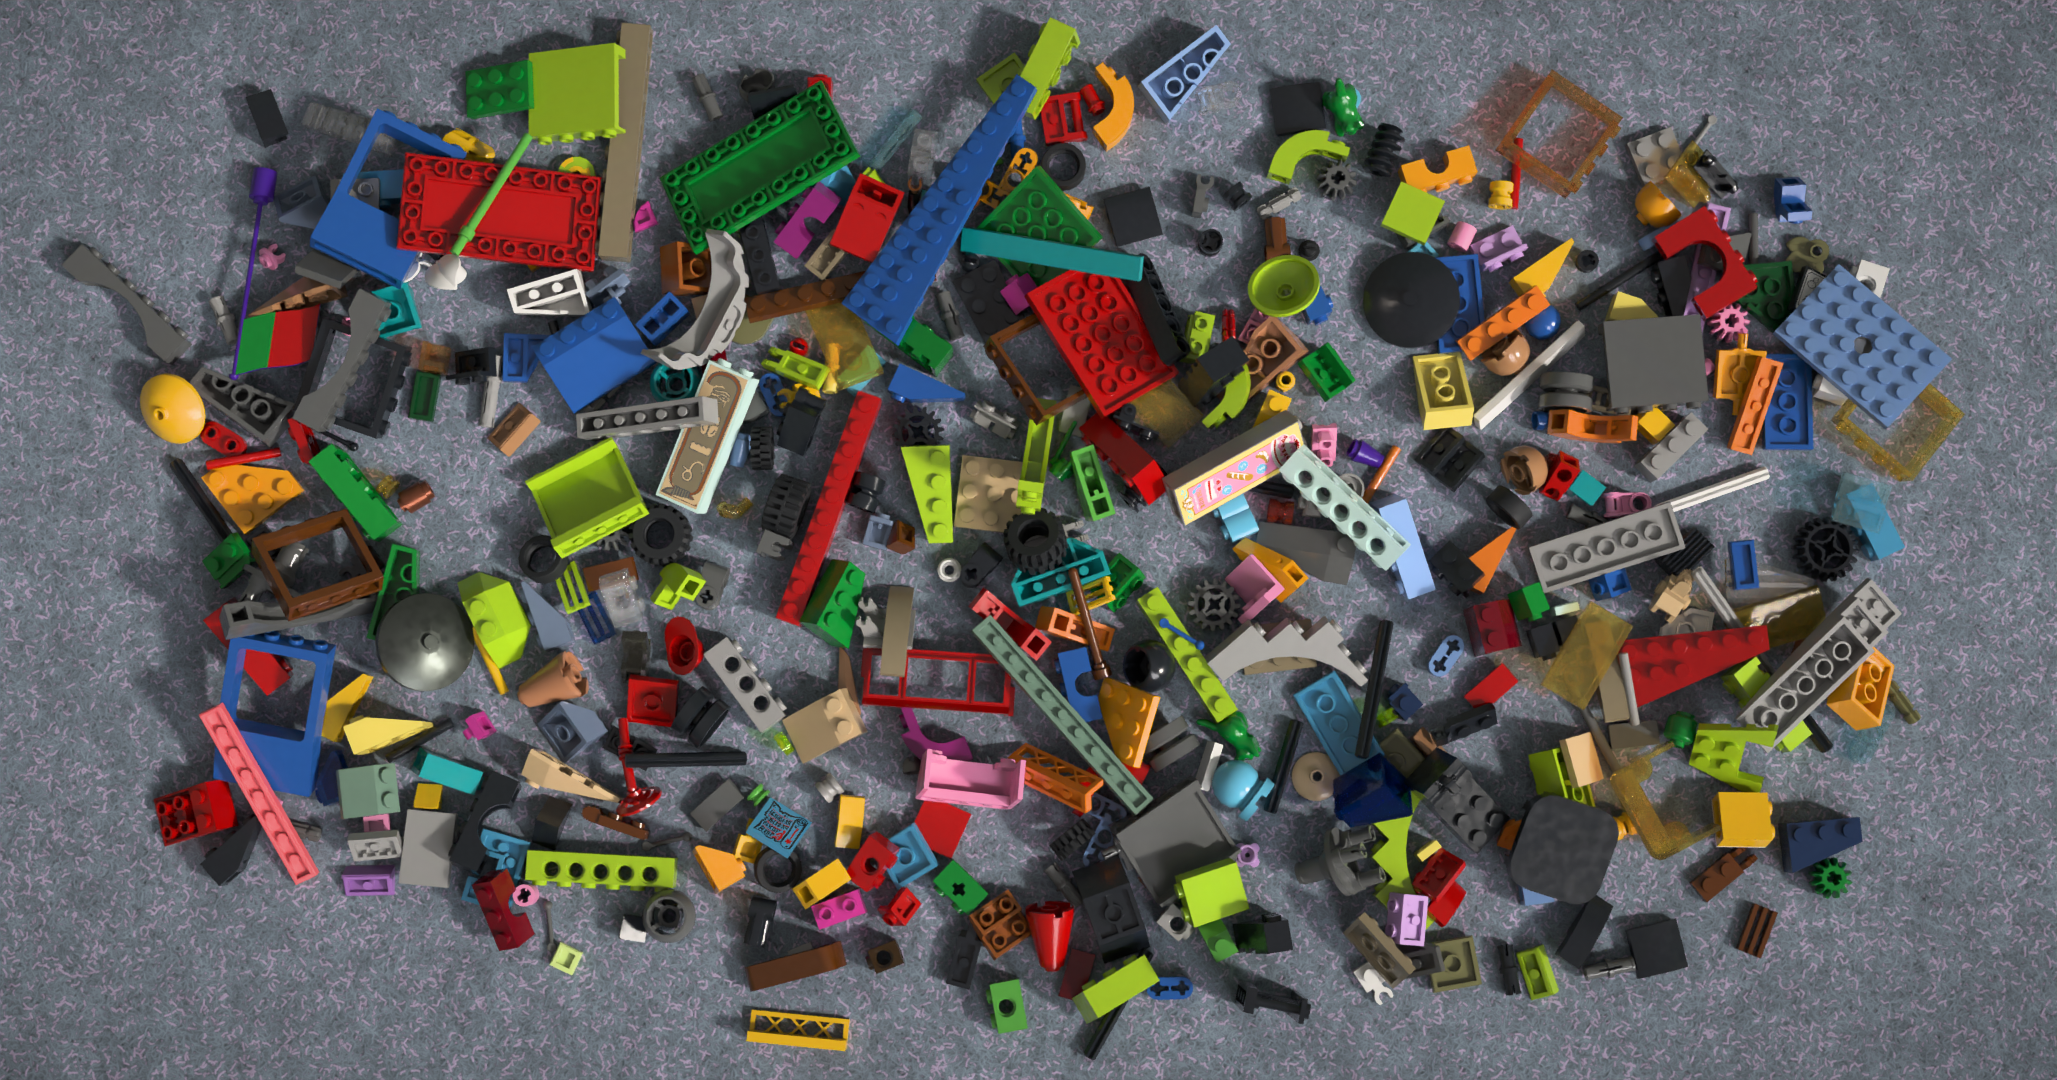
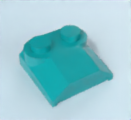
M408 282L403 283L401 289L390 285L370 291L392 303L389 308L391 309L389 318L385 322L382 321L378 329L380 331L379 336L386 338L422 328L414 301V292Z

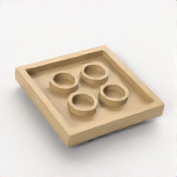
M962 455L954 527L1004 533V529H1007V522L1013 521L1012 516L1021 514V509L1016 508L1023 462Z

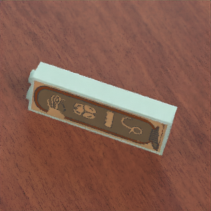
M721 358L718 361L709 360L695 394V397L704 396L717 399L719 424L681 429L655 494L697 514H706L759 383V379L752 377L753 372L741 367L739 371L731 368V362Z

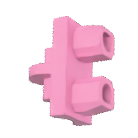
M1332 423L1327 426L1314 424L1312 425L1311 451L1328 467H1331L1336 459L1337 424Z

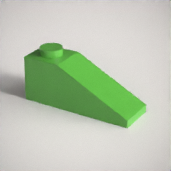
M1092 444L1070 452L1078 498L1085 520L1096 521L1116 514L1094 445Z
M1222 919L1197 927L1216 963L1239 952Z

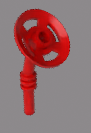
M620 718L618 719L620 738L618 755L619 761H622L628 791L626 793L627 796L617 806L616 812L619 816L624 817L634 815L650 807L660 798L662 791L658 786L644 788L637 786L633 768L625 766V755L633 754V750H631L633 746L629 740L628 719Z

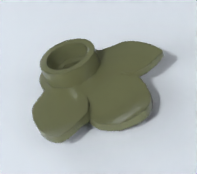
M1795 237L1786 243L1788 249L1792 252L1786 261H1792L1793 272H1800L1803 266H1809L1820 273L1823 272V261L1829 255V246L1825 241L1820 239L1810 241L1805 237ZM1814 247L1821 248L1822 252L1819 256L1813 254L1812 250Z

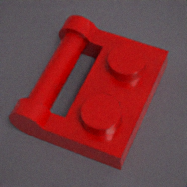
M1080 92L1053 95L1047 99L1040 111L1046 146L1088 140L1081 115ZM1064 103H1070L1075 130L1072 133H1068Z

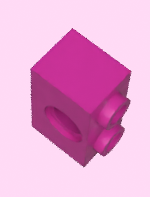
M860 889L811 906L819 930L867 912Z

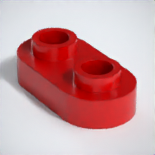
M218 422L206 423L200 433L204 443L227 457L245 454L247 451L245 439ZM214 429L216 434L214 437H210L209 432ZM235 442L236 447L230 450V443Z

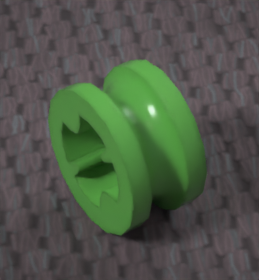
M762 783L747 797L748 801H753L754 807H757L770 793L769 790L763 789L764 785Z

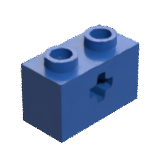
M668 292L635 325L656 347L690 313L671 292Z

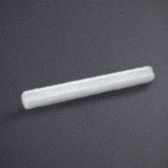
M1761 467L1657 505L1671 502L1673 511L1676 512L1767 480L1770 475L1766 467Z

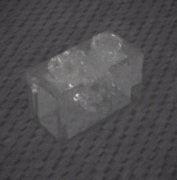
M915 128L907 171L908 181L912 176V182L919 183L920 177H922L923 184L932 185L939 144L938 132Z
M628 568L600 576L599 587L614 628L643 620V611L646 610L642 596H637V580L634 575L630 576Z

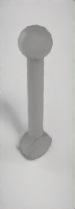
M1714 115L1707 118L1705 127L1691 146L1685 149L1684 152L1687 156L1693 155L1694 148L1710 126L1717 122V118Z

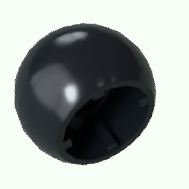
M1147 639L1138 641L1127 650L1123 659V673L1128 683L1149 693L1160 691L1171 682L1175 673L1176 664L1171 650L1157 640Z

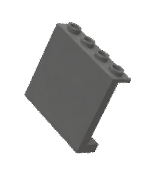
M1700 314L1603 321L1598 325V334L1603 336L1609 406L1606 407V411H1614L1615 415L1627 414L1631 409H1638V413L1652 412L1653 408L1662 407V411L1677 410V406H1686V409L1701 408V404L1709 401Z
M1191 775L1149 803L1136 816H1130L1110 830L1148 892L1161 907L1170 906L1177 901V895L1174 890V884H1177L1176 875L1227 858L1235 861L1237 855L1242 852L1234 844L1201 791L1202 786L1199 781Z

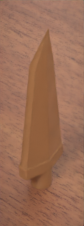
M839 647L838 690L848 689L861 715L850 657L843 648Z

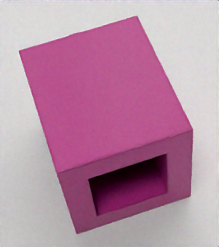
M1028 273L1021 277L1016 274L1005 282L1007 286L1000 291L1015 315L1030 307L1024 296L1037 288V285Z

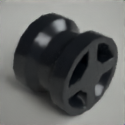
M1241 182L1236 183L1222 196L1225 201L1231 203V208L1234 212L1239 210L1253 197L1250 192H1246L1243 189L1244 185Z

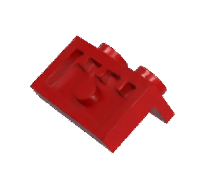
M1440 848L1436 854L1434 853L1430 856L1423 871L1418 872L1414 877L1412 886L1416 895L1428 896V898L1438 903L1466 867L1465 861Z

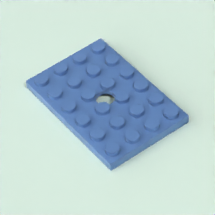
M1840 264L1834 268L1773 333L1774 336L1885 430L1952 360L1951 357ZM1859 337L1867 338L1872 344L1871 351L1863 354L1858 353L1854 349V340Z

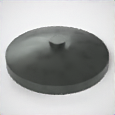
M432 593L410 595L397 601L383 615L376 632V653L385 673L397 684L415 691L442 689L455 682L467 669L474 651L473 628L465 612L452 600Z

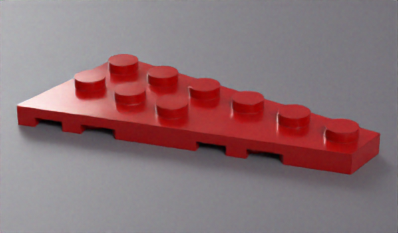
M1767 625L1616 641L1617 654L1628 652L1637 708L1770 650Z

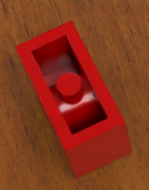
M877 831L869 835L846 870L851 877V881L866 892L874 887L878 889L886 878L883 875L886 869H891L898 860L896 854L900 848ZM870 858H874L877 861V868L872 867Z

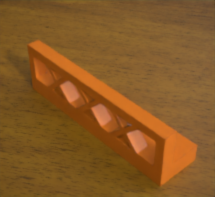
M1028 743L1023 744L1007 757V759L1015 760L1016 764L1020 760H1026L1025 785L1085 814L1092 809L1091 795L1103 786L1102 778ZM1026 753H1029L1035 757L1024 758L1022 756ZM1050 763V764H1052V765H1054V766H1053V767H1043V766H1041L1040 764ZM1067 772H1069V773L1073 774V776H1065V777H1064V776L1060 775L1059 773H1067ZM1090 782L1092 784L1088 787H1085L1079 783Z

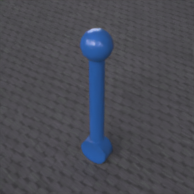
M1166 618L1160 620L1159 625L1161 628L1170 629L1194 644L1198 650L1204 648L1203 641H1197L1172 626Z

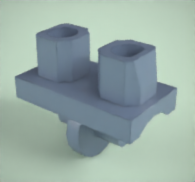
M610 265L604 270L603 273L607 278L599 283L594 278L585 283L586 295L596 308L613 297L621 304L619 296L626 292L625 289L632 285L622 269H617L614 265Z

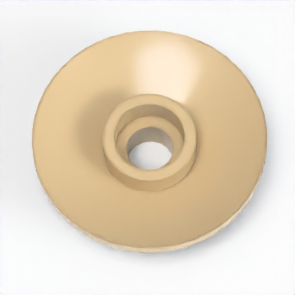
M1312 752L1303 755L1295 763L1292 770V783L1298 794L1305 799L1321 801L1335 793L1340 783V774L1328 755ZM1315 772H1319L1321 774V779L1319 781H1315L1313 779V774Z

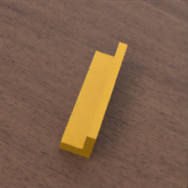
M752 1009L750 1028L747 1031L746 1041L845 1051L847 1049L850 1019ZM756 1015L767 1016L773 1025L766 1030H756ZM772 1017H780V1019L775 1022ZM784 1018H790L797 1026L790 1033L783 1032L777 1025ZM796 1019L805 1021L799 1024ZM808 1021H816L821 1030L815 1035H808L802 1026ZM821 1022H829V1024L824 1027ZM833 1023L844 1024L843 1038L832 1037L826 1029ZM775 1026L779 1032L770 1030ZM799 1029L803 1034H796L795 1032ZM824 1031V1033H825L828 1037L818 1036V1035H820V1034Z

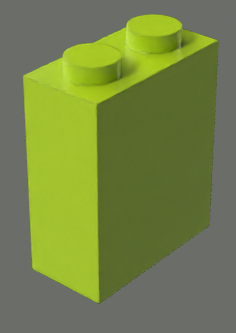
M1231 858L1175 876L1177 884H1174V890L1178 899L1181 898L1183 907L1180 908L1183 920L1194 928L1250 909L1237 862Z

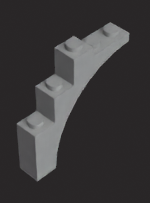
M1323 616L1306 632L1296 620L1292 623L1286 617L1266 636L1264 635L1267 632L1258 622L1253 624L1248 619L1205 656L1207 664L1223 681L1238 670L1255 662L1275 657L1293 656L1315 659L1332 665L1347 674L1359 686L1364 685L1368 681L1364 674L1367 671L1366 668L1358 660L1352 661L1349 657L1351 652L1342 643L1344 640L1340 633L1343 630L1342 627L1334 619L1329 621L1326 616Z

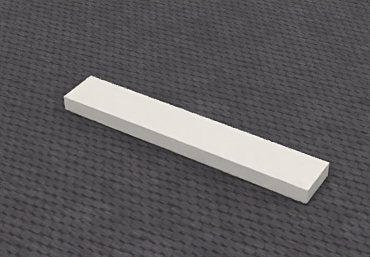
M1576 321L1474 414L1475 426L1482 430L1533 384L1542 373H1545L1585 336V325L1580 321Z

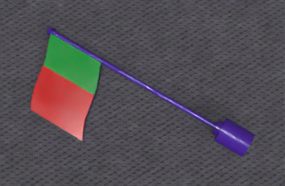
M264 167L253 168L249 198L258 206L232 374H229L231 380H237L239 378L238 375L260 369L289 367L309 362L317 335L321 304L301 310L269 312L245 319L262 207L274 201L278 175L276 171Z

